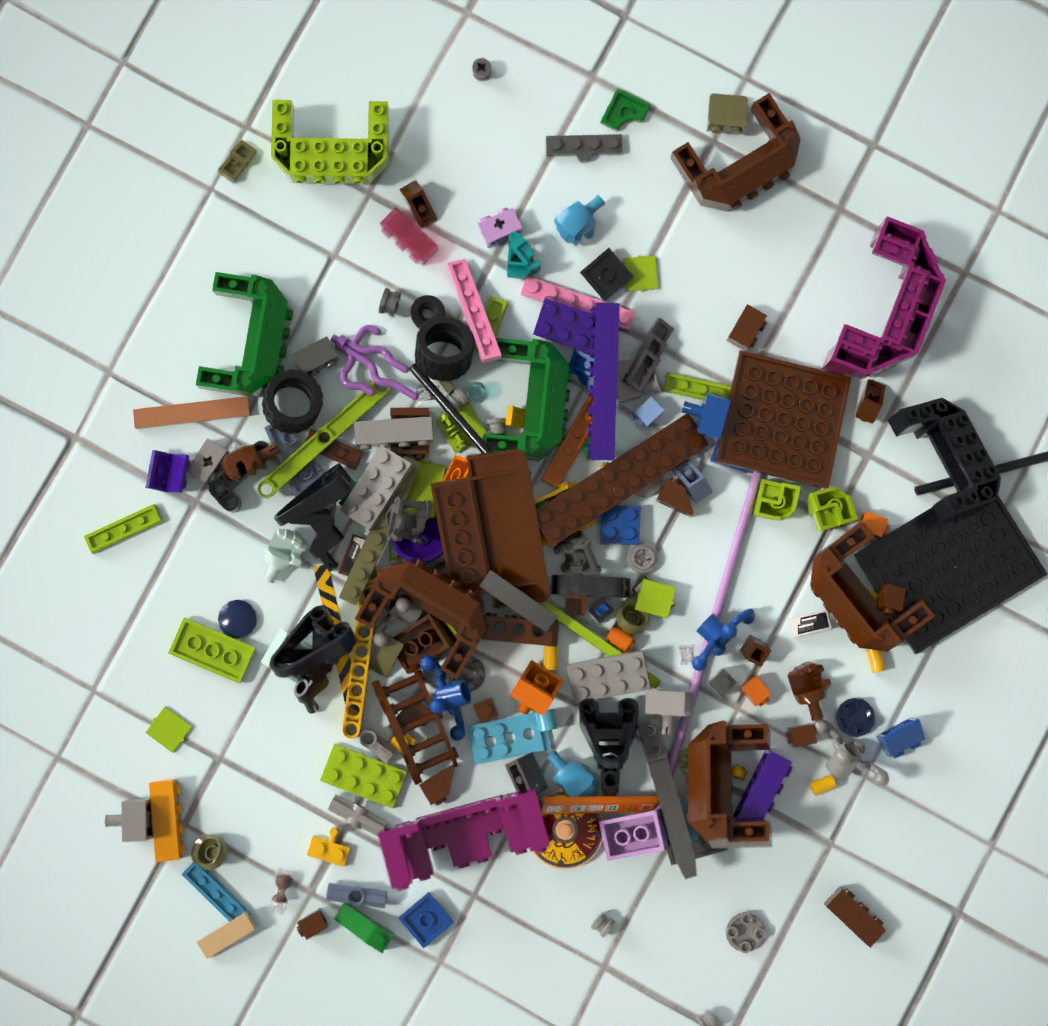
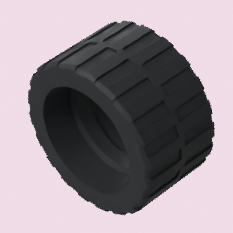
M441 316L426 321L420 327L416 337L414 356L418 369L430 379L441 382L457 380L464 376L472 363L475 343L472 331L462 321L453 317ZM436 342H448L458 347L461 352L454 356L444 357L433 353L428 346Z
M292 369L275 375L267 384L262 401V411L267 422L274 429L276 428L280 432L288 434L306 431L315 423L323 405L321 387L315 378L300 370ZM286 387L300 389L310 400L309 411L299 417H290L283 414L274 403L277 391Z

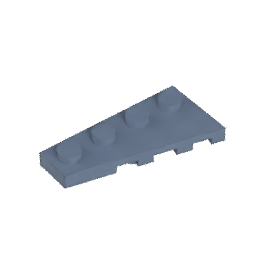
M271 424L264 427L271 445L275 442L278 449H280L281 454L276 455L280 464L302 446L293 433L280 432L276 428L274 429ZM314 461L288 482L294 497L324 474Z

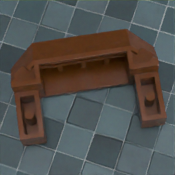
M770 93L753 102L750 109L768 136L769 141L721 171L716 172L714 168L707 171L689 142L672 151L670 159L700 206L726 212L730 209L734 211L743 205V201L747 199L749 201L753 200L759 195L758 192L763 189L767 191L775 186L774 183L776 181H784L791 176L790 173L795 166L801 139L793 120L787 121Z
M861 520L815 555L810 581L811 591L817 598L822 600L825 609L833 614L836 618V623L841 629L844 628L853 644L863 649L888 652L901 644L903 639L935 617V611L924 597L893 620L889 616L884 615L883 611L876 610L878 602L844 560L874 537L871 530Z
M412 558L386 565L371 587L370 593L354 619L372 629L390 599L393 600L397 594L408 598L411 603L458 630L454 636L457 638V641L440 670L457 679L489 625L479 593L471 588L465 589L461 586L462 583L454 578L448 579L441 570L437 568L431 569L427 566L428 563L420 558L417 560Z
M719 721L707 725L688 744V753L686 754L688 772L686 773L688 791L686 792V801L688 803L686 821L712 848L772 847V826L769 821L732 822V751L771 750V735L768 724L728 725L726 721Z

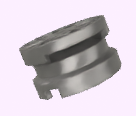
M386 287L380 301L379 313H386L394 318V314H396L399 306L401 292L397 290L390 292V289Z

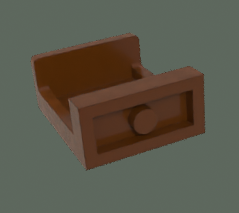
M390 408L391 419L430 417V409ZM418 443L410 444V447L400 448L399 445H391L390 451L401 458L413 456V459L423 460L425 456H429L430 445L418 446Z

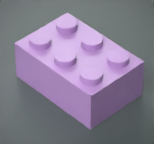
M660 808L599 821L607 861L663 851L669 848Z

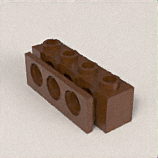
M486 612L489 625L481 640L557 647L559 623L554 622L547 633L544 631V634L538 637L533 633L536 625L525 618L517 619V615L505 614V618L497 617L498 613ZM498 622H503L506 626L505 631L502 633L495 631L494 627ZM517 624H522L525 627V632L521 635L514 632V627Z

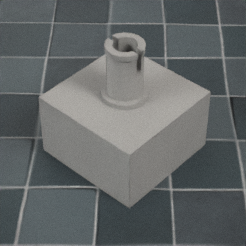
M646 690L645 714L661 715L663 717L661 734L674 735V717L692 716L693 693Z
M150 798L122 801L121 814L105 815V827L122 826V842L152 839L153 827Z

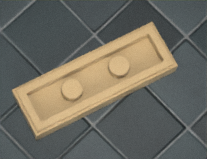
M246 911L201 938L196 943L206 959L251 933L257 927Z

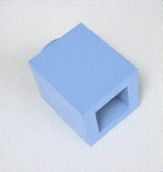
M650 397L634 412V421L640 427L644 426L647 428L663 414L664 409Z

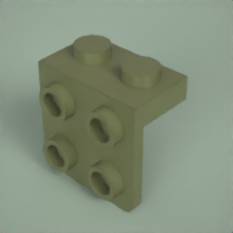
M712 93L709 97L707 131L731 133L733 135L745 134L748 120H746L747 97Z

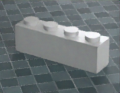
M432 417L354 422L355 445L360 447V450H371L372 446L380 447L381 445L387 449L391 448V445H399L400 448L410 447V444L418 443V446H429L430 442H434Z

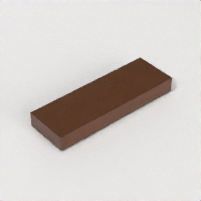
M310 429L305 442L308 439H310L316 433V431ZM320 434L319 440L322 443H327L330 437ZM336 440L320 455L356 470L364 452Z

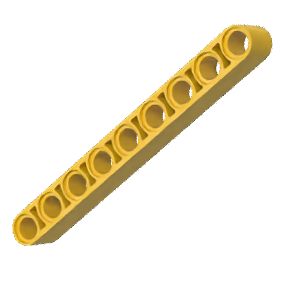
M377 566L374 569L377 570L378 575L373 580L369 579L359 600L358 612L366 599L365 591L373 586L381 573ZM359 621L356 622L355 636L357 642L353 646L342 727L344 736L350 739L359 736L362 731L373 634L375 632L374 625L372 629L369 628L370 634L368 637H361L360 629L367 626ZM361 646L367 648V655L364 657H360L357 654V650ZM359 665L365 669V673L361 677L355 674V668ZM355 685H360L362 688V694L359 696H355L352 693V688ZM353 704L360 708L359 714L356 716L350 713V707ZM349 724H354L357 727L355 735H350L347 732Z

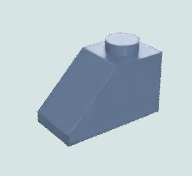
M686 459L672 469L687 493L696 503L713 493L705 476L689 459Z

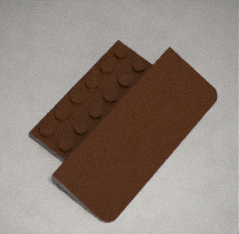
M513 449L466 456L470 477L431 483L448 579L454 578L462 583L461 586L467 590L471 588L479 594L487 593V591L480 587V584L489 571L492 570L538 603L546 601L550 597V587L526 454L522 450ZM492 596L494 609L508 607Z

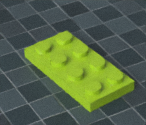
M184 617L168 654L241 684L256 647Z
M334 744L320 781L393 809L407 771Z

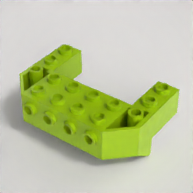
M272 100L271 157L274 164L293 183L370 184L389 166L390 108L388 101H369L368 139L294 138L295 107L292 100Z

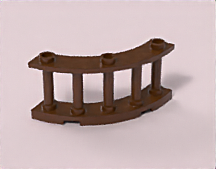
M413 664L411 667L414 675L387 687L381 686L379 680L371 684L382 710L387 716L394 737L400 746L412 780L417 785L422 782L420 774L430 767L448 759H451L454 767H457L456 758L459 755L455 746L451 747L441 722V719H443L442 713H430L405 725H399L395 717L398 711L423 700H426L430 708L432 701L423 682L426 679L422 670L418 671L415 664ZM416 682L418 683L422 693L395 705L394 703H389L387 699L390 696L389 694ZM435 720L440 734L413 746L407 744L404 737L407 735V732ZM441 741L444 742L447 752L420 764L419 762L415 763L413 756L416 755L415 753Z

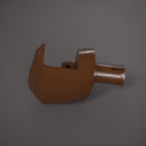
M275 442L262 450H259L254 444L245 445L224 457L223 469L231 480L237 482L241 480L238 468L239 462L244 463L248 476H254L257 470H267L266 460L281 454Z
M808 661L795 667L788 673L787 677L795 700L799 705L807 704L811 720L816 721L824 718L819 701L826 698L827 690L832 683L830 679H822L821 673L825 671L823 665Z

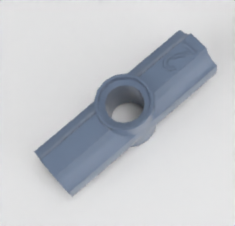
M328 883L326 900L349 903L354 906L363 905L385 909L388 891L363 888L362 886ZM359 891L362 894V899L354 900L352 892Z

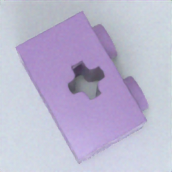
M503 208L497 212V215L493 217L490 215L486 216L478 223V228L487 248L509 239V234L513 231L519 234L522 233V226L513 208ZM499 223L503 228L499 229V227H496V224Z

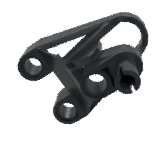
M340 463L316 479L274 516V520L279 526L289 523L310 525L317 534L310 546L309 552L315 559L319 558L329 572L333 571L332 568L336 569L339 564L328 551L344 538L343 534L334 524L336 505L339 500L352 490L349 484L352 478Z
M319 605L310 610L301 619L272 655L269 664L277 677L300 676L294 687V694L298 701L304 704L307 712L313 714L315 713L313 706L317 711L319 709V705L314 698L329 684L326 676L327 673H330L333 665L356 644L357 638L349 623L340 622L334 626V620L326 606ZM312 632V649H294ZM278 663H293L285 668H277Z
M632 698L622 699L619 702L618 712L599 713V704L593 699H584L579 705V727L593 753L597 770H600L601 790L604 796H616L619 792L620 770H623V765L629 758V752L638 728V703ZM619 741V745H599V742ZM606 753H614L617 755V757L613 755H603Z

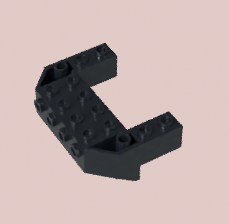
M939 398L900 409L887 420L896 437L912 432L916 439L928 436L957 493L945 496L932 506L941 523L956 518L959 521L982 511L997 500L1001 477L965 410L944 398Z

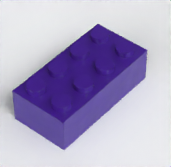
M546 296L533 335L591 354V346H595V338H591V327L595 326L596 319H592L591 310Z
M770 750L764 751L732 815V821H766L764 817L767 812L770 813L775 804L773 802L775 795H779L783 789L784 784H782L784 777H788L793 767L790 766L792 763L790 760Z

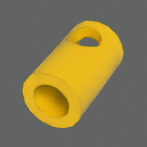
M544 646L543 667L545 669L558 670V647Z
M866 650L871 672L876 673L886 670L882 652Z
M832 774L809 783L814 796L837 787Z

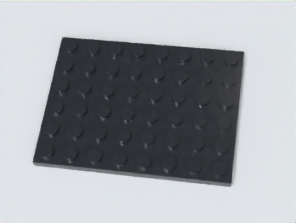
M999 496L995 502L982 511L961 521L956 518L941 523L933 507L853 555L878 595L880 587L886 584L906 589L902 612L923 597L935 611V617L905 638L914 655L1047 575L1044 567ZM899 612V613L895 614L894 616H891L892 619L896 618V617H897L898 615H900L902 612Z

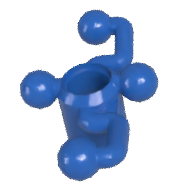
M752 608L743 610L728 624L722 622L714 613L711 614L696 631L708 644L700 656L698 655L693 658L692 667L697 671H702L707 667V658L711 652L715 656L723 655L726 650L725 645L737 635V625L741 622L744 624L754 622V610Z
M425 656L420 661L421 668L425 671L434 669L438 675L436 680L438 688L435 691V699L430 703V710L434 714H440L444 710H448L449 714L455 717L456 725L451 728L450 736L453 740L460 741L465 737L460 707L471 703L469 686L463 679L446 683V674L440 670L441 666L437 659L433 656Z

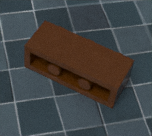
M838 887L824 902V905L871 948L886 931L882 927L884 922L876 915L872 917L867 912L870 909L862 902L858 904L853 899L855 895L847 888L843 890Z

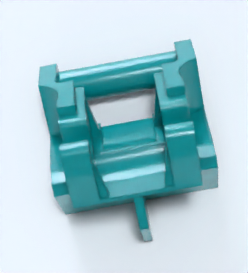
M511 232L509 234L507 277L524 279L528 275L532 276L541 270V261L537 260L536 263H531L534 261V250L518 232Z

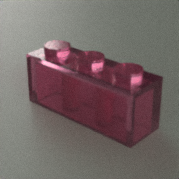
M397 207L380 223L381 232L387 238L392 237L396 241L395 245L401 251L406 250L410 254L409 258L416 264L420 263L423 266L439 250L438 245Z

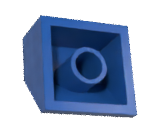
M908 718L876 735L886 756L893 757L894 759L905 754L904 750L908 748L912 750L922 745L921 741L925 740L918 718Z

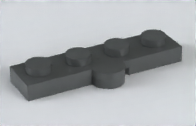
M622 134L546 136V157L577 156L579 162L587 163L590 161L592 154L622 155Z

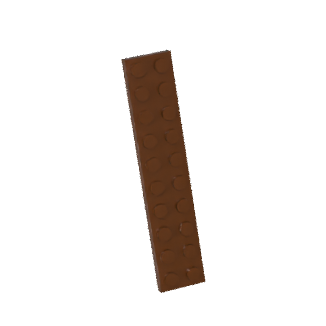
M690 414L683 415L537 509L539 530L549 547H553L709 445L703 434L697 432V425Z

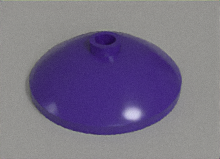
M436 513L434 519L428 518L426 520L425 529L419 534V538L424 541L423 544L414 543L411 539L402 538V541H394L391 538L393 548L404 560L412 558L417 560L420 558L428 563L436 560L443 554Z

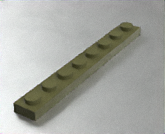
M406 456L403 459L414 466L373 531H369L338 597L356 606L391 533L387 529L385 513L395 503L396 497L407 499L421 469L422 463Z

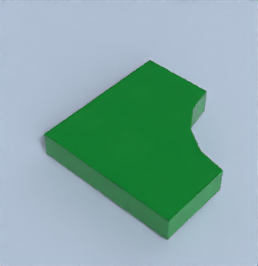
M617 88L600 123L615 131H618L627 122L636 121L643 123L651 104Z

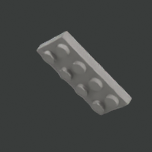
M381 445L339 511L368 530L373 531L414 465Z
M643 650L566 665L575 703H579L584 699L595 700L650 690L652 688Z

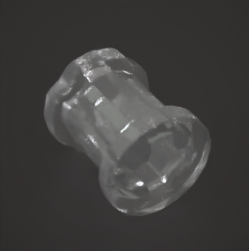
M695 644L678 646L681 653L680 665L692 664V660L695 657Z

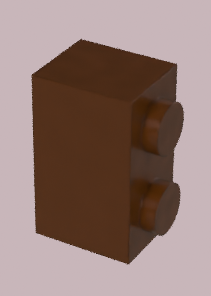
M747 304L726 341L744 351H747L749 347L753 349L758 340L755 337L758 331L762 332L767 324L765 321L767 315Z

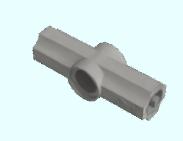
M335 794L328 807L330 812L346 819L345 821L360 829L363 828L378 836L377 833L380 830L385 829L388 823L379 816L370 813V810L364 806L352 803Z

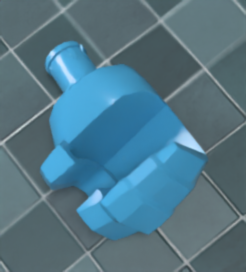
M596 195L587 205H582L581 202L576 201L555 217L556 229L568 244L572 243L577 246L582 242L583 236L587 239L594 236L596 221L593 218V214L605 205L604 200L599 195Z
M556 750L546 758L557 770V774L553 777L554 782L569 797H588L596 791L595 787L599 780L590 772V768L586 764L576 760L566 764Z

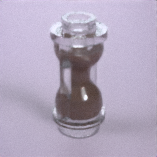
M279 868L278 872L275 873V884L278 892L272 897L268 908L272 909V913L283 914V911H288V900L285 892L291 887L295 879L293 870Z

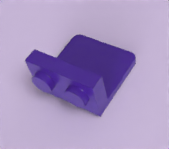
M152 450L145 488L166 493H182L187 484L185 478L190 467L189 455Z

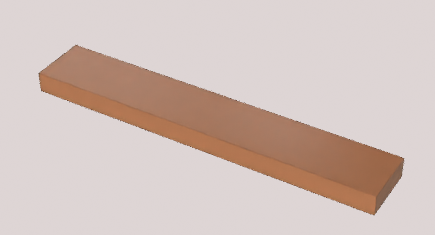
M248 396L133 409L135 429L251 416Z

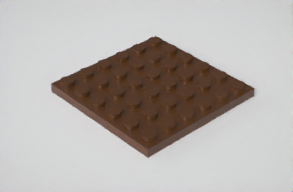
M740 350L729 393L731 401L719 439L715 462L823 489L829 488L852 377Z

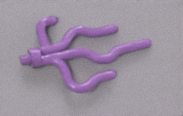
M373 325L362 326L352 340L344 335L340 337L335 334L332 335L330 341L335 343L336 349L347 356V363L340 373V381L343 386L350 390H360L369 396L376 394V391L366 384L348 380L347 375L353 368L355 360L369 368L372 380L377 385L392 387L413 400L419 398L416 392L392 379H382L378 375L375 363L364 356L380 353L391 366L403 373L409 372V367L393 358L387 348L380 345L370 347L359 345L364 335L368 332L376 336L380 335L381 330Z

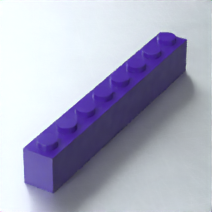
M596 302V307H592V319H596V324L591 327V338H595V346H591L590 357L594 358V366H590V377H594V383L589 386V397H593V405H589V416L592 417V424H588V436H592L591 444L587 445V455L591 456V460H614L620 303Z

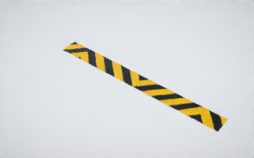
M324 565L313 567L321 603L328 609L335 626L341 622V617L330 572ZM349 654L342 656L336 662L345 705L351 667ZM355 685L352 688V693L355 696H359L357 686ZM356 704L351 705L350 713L354 716L358 715L360 711L359 706Z

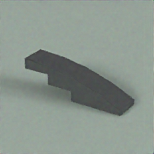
M657 318L639 348L625 379L626 383L639 392L643 390L661 361L659 358L668 345L666 342L674 330L663 319Z
M492 570L489 571L480 584L482 589L546 633L558 618L557 615Z

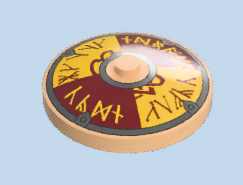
M563 789L555 790L538 799L539 806L543 797L569 796ZM601 813L542 814L550 846L546 847L547 851L535 854L538 859L554 868L571 869L587 863L594 857L603 841L599 821L603 820Z

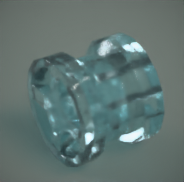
M477 381L468 385L466 391L469 400L475 403L483 401L486 396L484 385Z

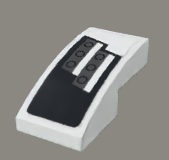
M827 610L787 619L792 638L832 629Z

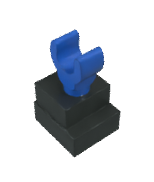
M602 597L588 611L601 623L614 609Z

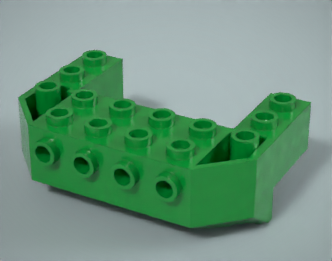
M215 272L212 288L215 295L249 300L252 303L242 367L235 366L234 371L199 366L196 386L199 389L258 397L265 392L269 381L275 375L284 371V366L281 364L282 358H286L287 354L285 341L290 336L288 323L293 319V309H291L290 304L271 279L251 274V277Z
M495 338L502 355L501 359L495 361L530 365L524 429L522 437L484 433L483 441L493 452L519 449L526 454L527 460L540 461L561 444V439L565 440L566 428H563V420L567 421L568 417L565 401L569 402L570 398L567 382L571 383L572 371H569V363L550 342L538 339L522 341Z

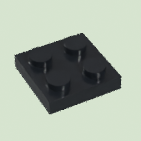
M607 248L580 272L604 302L634 278L610 248Z

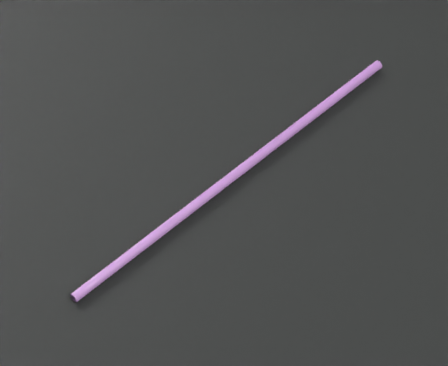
M753 471L711 614L714 613L719 619L751 516L762 473ZM705 639L703 640L699 656L708 644ZM705 669L702 671L695 670L688 692L693 693V708ZM681 716L668 758L673 776L691 716ZM659 802L657 803L655 809L660 808Z

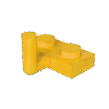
M335 826L330 829L328 840L317 836L312 837L307 852L308 856L345 867L351 847L336 843L339 834L338 827Z

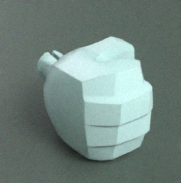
M277 529L264 556V560L269 564L263 576L264 580L274 583L280 570L289 571L293 567L303 564L300 554L302 551H306L308 541L302 537V533L289 529Z

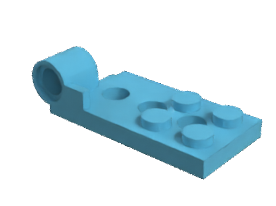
M554 709L547 710L544 716L534 712L467 726L475 765L552 749L548 730L557 728ZM526 728L534 730V737L532 739L524 738L523 731ZM505 733H514L515 741L513 743L505 742ZM487 736L495 737V746H486L485 738Z

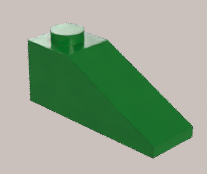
M348 903L342 905L334 918L363 942L382 954L394 935V932Z

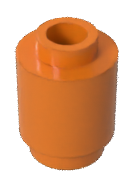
M612 626L605 638L609 641V644L623 652L626 650L630 651L636 642L633 640L634 635L625 632L619 626Z

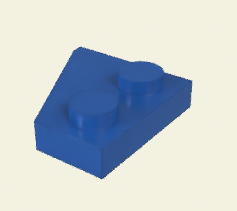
M574 349L569 369L577 376L580 383L589 390V386L594 383V377H590V366H594V358H590V354Z

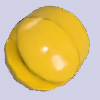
M740 764L735 765L732 768V777L744 781L747 774L746 768L743 766L742 769H739Z

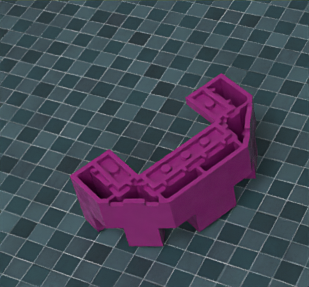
M888 216L878 226L869 246L873 248L871 254L902 265L903 267L898 278L902 279L903 282L881 338L844 324L837 343L828 351L822 367L823 370L839 375L844 372L859 379H864L892 369L899 363L911 359L919 352L946 283L934 252L926 240L927 237L924 230Z
M535 788L526 790L527 793L523 794L522 791L509 793L504 797L503 795L494 796L415 818V821L397 824L391 830L390 828L380 830L377 834L391 888L403 891L409 889V885L413 883L414 879L419 878V881H424L431 878L430 875L434 874L429 848H433L436 851L445 848L444 844H448L453 867L458 866L459 869L470 866L469 862L477 861L478 863L489 861L488 857L492 856L487 833L490 832V835L501 833L503 828L505 829L511 853L515 852L516 855L527 852L528 848L530 852L535 851V854L547 851L546 847H549L550 844Z

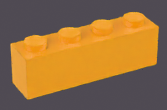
M176 779L150 782L149 791L155 862L180 860L185 854V844L181 842V835L184 833L183 823H180L179 815L182 814L181 803H178L180 785L176 783Z

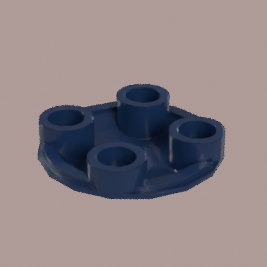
M229 601L219 612V627L224 634L232 638L246 637L257 625L256 612L246 601Z
M852 698L844 701L839 706L836 713V721L843 733L848 736L859 737L867 734L875 725V715L872 707L864 699Z

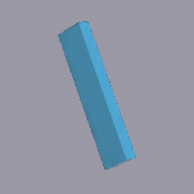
M194 862L181 874L228 921L233 920L246 911L249 916L252 915L209 871L201 868Z

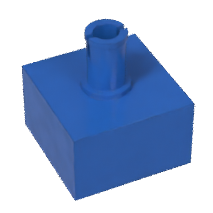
M706 391L702 405L684 401L682 413L698 416V433L720 438L731 400L729 397Z

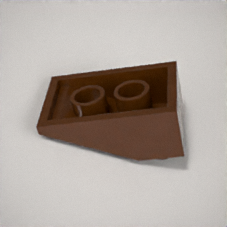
M430 613L393 637L405 644L397 658L407 674L413 671L411 665L415 664L416 668L420 667V661L423 657H437L453 647L457 641L446 623Z

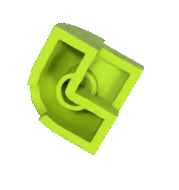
M761 479L753 515L779 521L788 518L796 509L801 487Z
M836 487L812 492L808 496L809 515H813L818 532L858 520L850 495Z

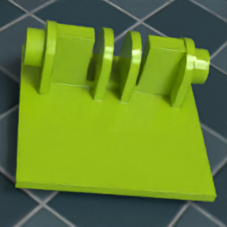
M469 401L466 405H462L458 412L482 438L483 434L487 433L476 412ZM447 413L442 414L441 418L436 420L455 453L472 444L471 440Z

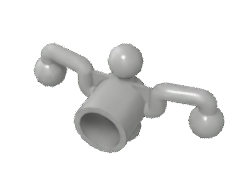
M397 594L393 600L390 599L385 606L388 614L380 621L373 634V641L376 646L381 648L387 646L389 637L384 633V630L388 624H393L397 618L414 623L420 617L422 609L411 603L408 598Z
M820 719L814 722L813 725L816 733L824 734L828 732L834 739L832 745L836 751L826 763V767L832 775L841 780H846L855 768L859 770L868 769L875 773L873 780L877 786L884 787L888 784L889 775L885 770L872 762L862 760L861 755L865 752L866 747L861 740H855L851 744L843 743L840 734L828 721Z

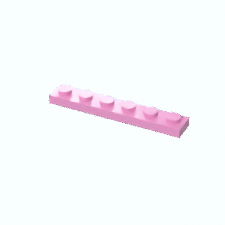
M466 259L448 262L447 269L469 329L473 333L475 345L482 363L501 359L500 349Z
M526 276L521 291L522 296L543 302L544 298L549 296L591 311L592 307H596V302L606 303ZM620 307V329L630 330L635 312Z

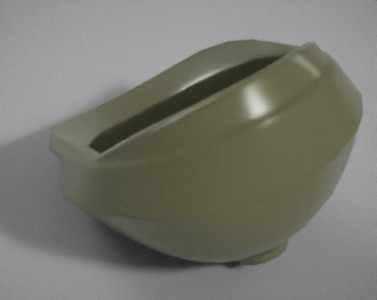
M627 598L618 608L616 615L620 628L630 634H640L649 625V614L635 610L636 598Z
M217 835L200 837L193 845L191 852L192 861L203 869H216L226 860L228 853L227 844L223 838Z

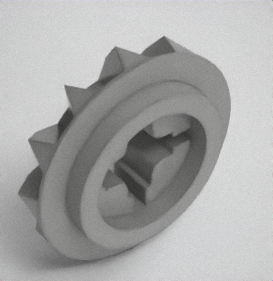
M639 543V545H634L629 550L627 555L628 564L635 572L648 573L656 567L658 553L652 545ZM643 550H645V557L651 560L644 561L642 566H640V560L634 556H641Z

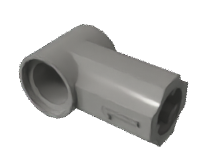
M366 729L360 734L359 740L361 745L370 750L385 764L396 752L395 748L372 729ZM365 733H371L374 736L372 743L367 744L363 741Z

